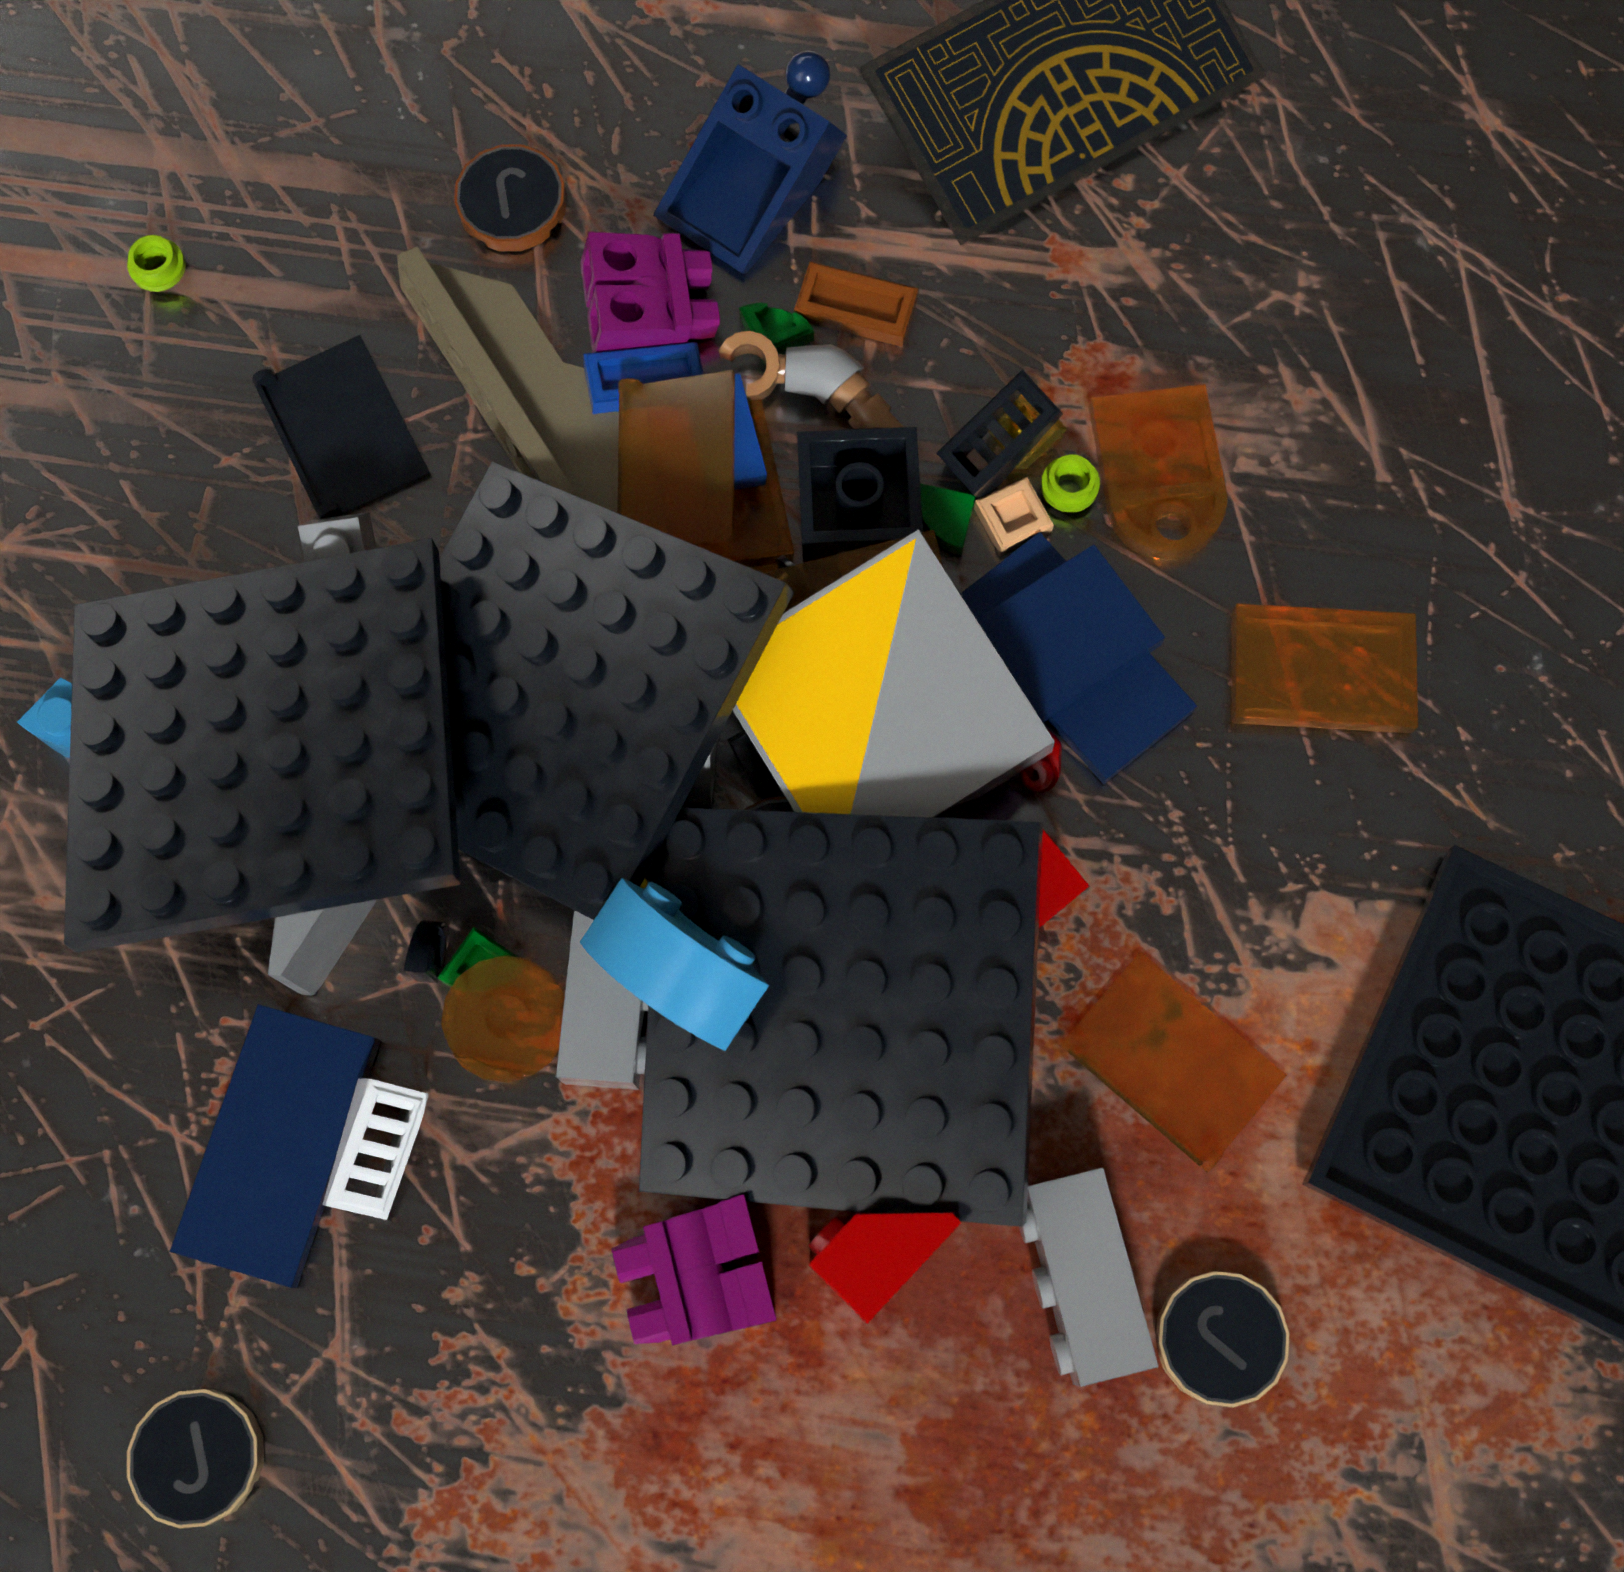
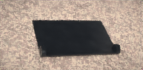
M361 335L353 337L280 372L274 373L271 369H263L253 375L252 381L319 519L347 515L431 475Z

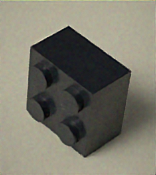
M917 427L797 432L803 570L857 568L848 566L846 561L860 556L873 558L917 530L923 536ZM856 559L852 561V564L859 567L868 560Z

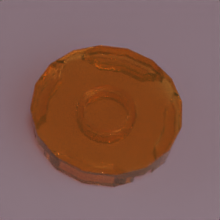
M502 955L479 961L457 977L444 1000L441 1025L445 1039L447 1038L448 1046L452 1050L453 1056L463 1068L484 1080L509 1083L534 1075L551 1063L559 1051L565 998L564 990L549 970L528 958Z

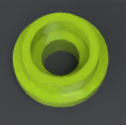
M147 235L139 238L131 246L128 253L127 268L131 278L140 288L151 292H160L172 288L181 280L185 273L186 260L181 249L173 241L158 235ZM164 263L159 268L152 270L156 264Z
M1074 454L1061 456L1050 462L1045 468L1041 479V491L1045 500L1055 509L1069 513L1079 512L1088 508L1095 501L1100 488V478L1096 468L1086 458ZM1064 480L1075 481L1079 485L1080 490L1077 492L1065 491L1060 487V483Z

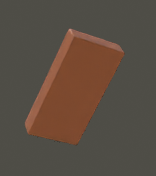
M810 261L794 312L802 315L809 324L903 347L918 299L919 288Z

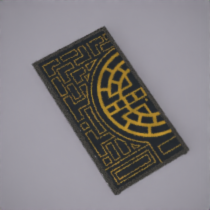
M983 0L860 67L863 80L868 84L960 246L965 245L1261 81L1266 76L1224 0Z

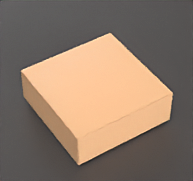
M1027 477L975 500L974 510L1000 557L1017 550L1039 532L1044 537L1052 534L1054 525Z

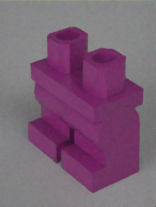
M588 232L580 265L586 307H589L587 317L592 353L687 343L688 340L715 337L720 325L718 302L715 299H690L688 289L709 288L712 280L710 251L682 249L680 234H663L660 239L646 234Z
M744 1194L663 1222L643 1226L645 1235L631 1238L611 1249L621 1284L654 1274L661 1300L626 1309L634 1344L660 1343L671 1339L672 1346L777 1321L762 1262L725 1272L723 1264L755 1256L759 1253Z

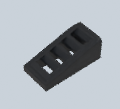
M1021 370L936 454L974 496L981 498L993 492L1063 413L1025 371ZM1021 394L1040 414L1032 423L1014 404ZM1004 413L1022 430L1015 439L998 422ZM989 430L1005 447L998 455L982 439ZM974 448L988 463L981 472L967 457Z

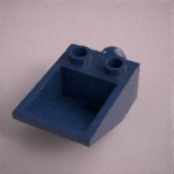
M802 51L790 59L785 72L788 85L785 93L737 64L653 214L654 217L745 275L820 184L847 137L833 123L804 105L807 98H814L822 94L830 81V68L827 61L822 55L814 51ZM798 123L800 127L799 135L798 132L789 125ZM784 137L791 140L792 142H786Z

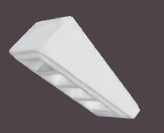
M358 1079L322 1205L387 1220L424 1115L429 1096L428 1093L374 1079ZM378 1102L401 1108L398 1120L372 1114L375 1103ZM369 1127L393 1133L391 1145L388 1146L364 1140L366 1128ZM358 1152L386 1159L383 1172L354 1165ZM353 1178L379 1184L377 1196L372 1197L345 1190L348 1179Z

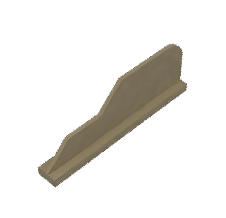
M418 246L397 254L400 286L403 293L519 473L745 565L750 546L749 530L745 518L728 492L708 495L696 444L670 406L592 414L584 368L562 361L512 284L427 262Z

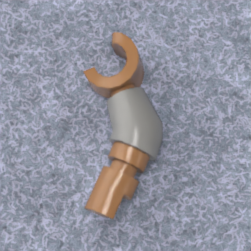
M743 331L728 337L719 350L720 357L730 362H733L742 354L750 353L757 355L765 363L766 369L762 377L755 382L747 383L748 402L760 401L770 395L777 383L785 384V391L816 397L823 405L830 402L840 414L846 410L852 416L848 423L853 429L903 427L890 412L892 407L879 393L872 396L867 391L871 384L860 373L864 367L847 351L832 344L786 347V355L778 354L773 343L764 335L752 331Z

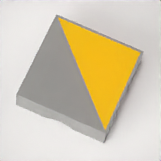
M919 530L783 613L733 709L734 714L795 812L936 818L956 805L981 797L1052 753L1055 743Z

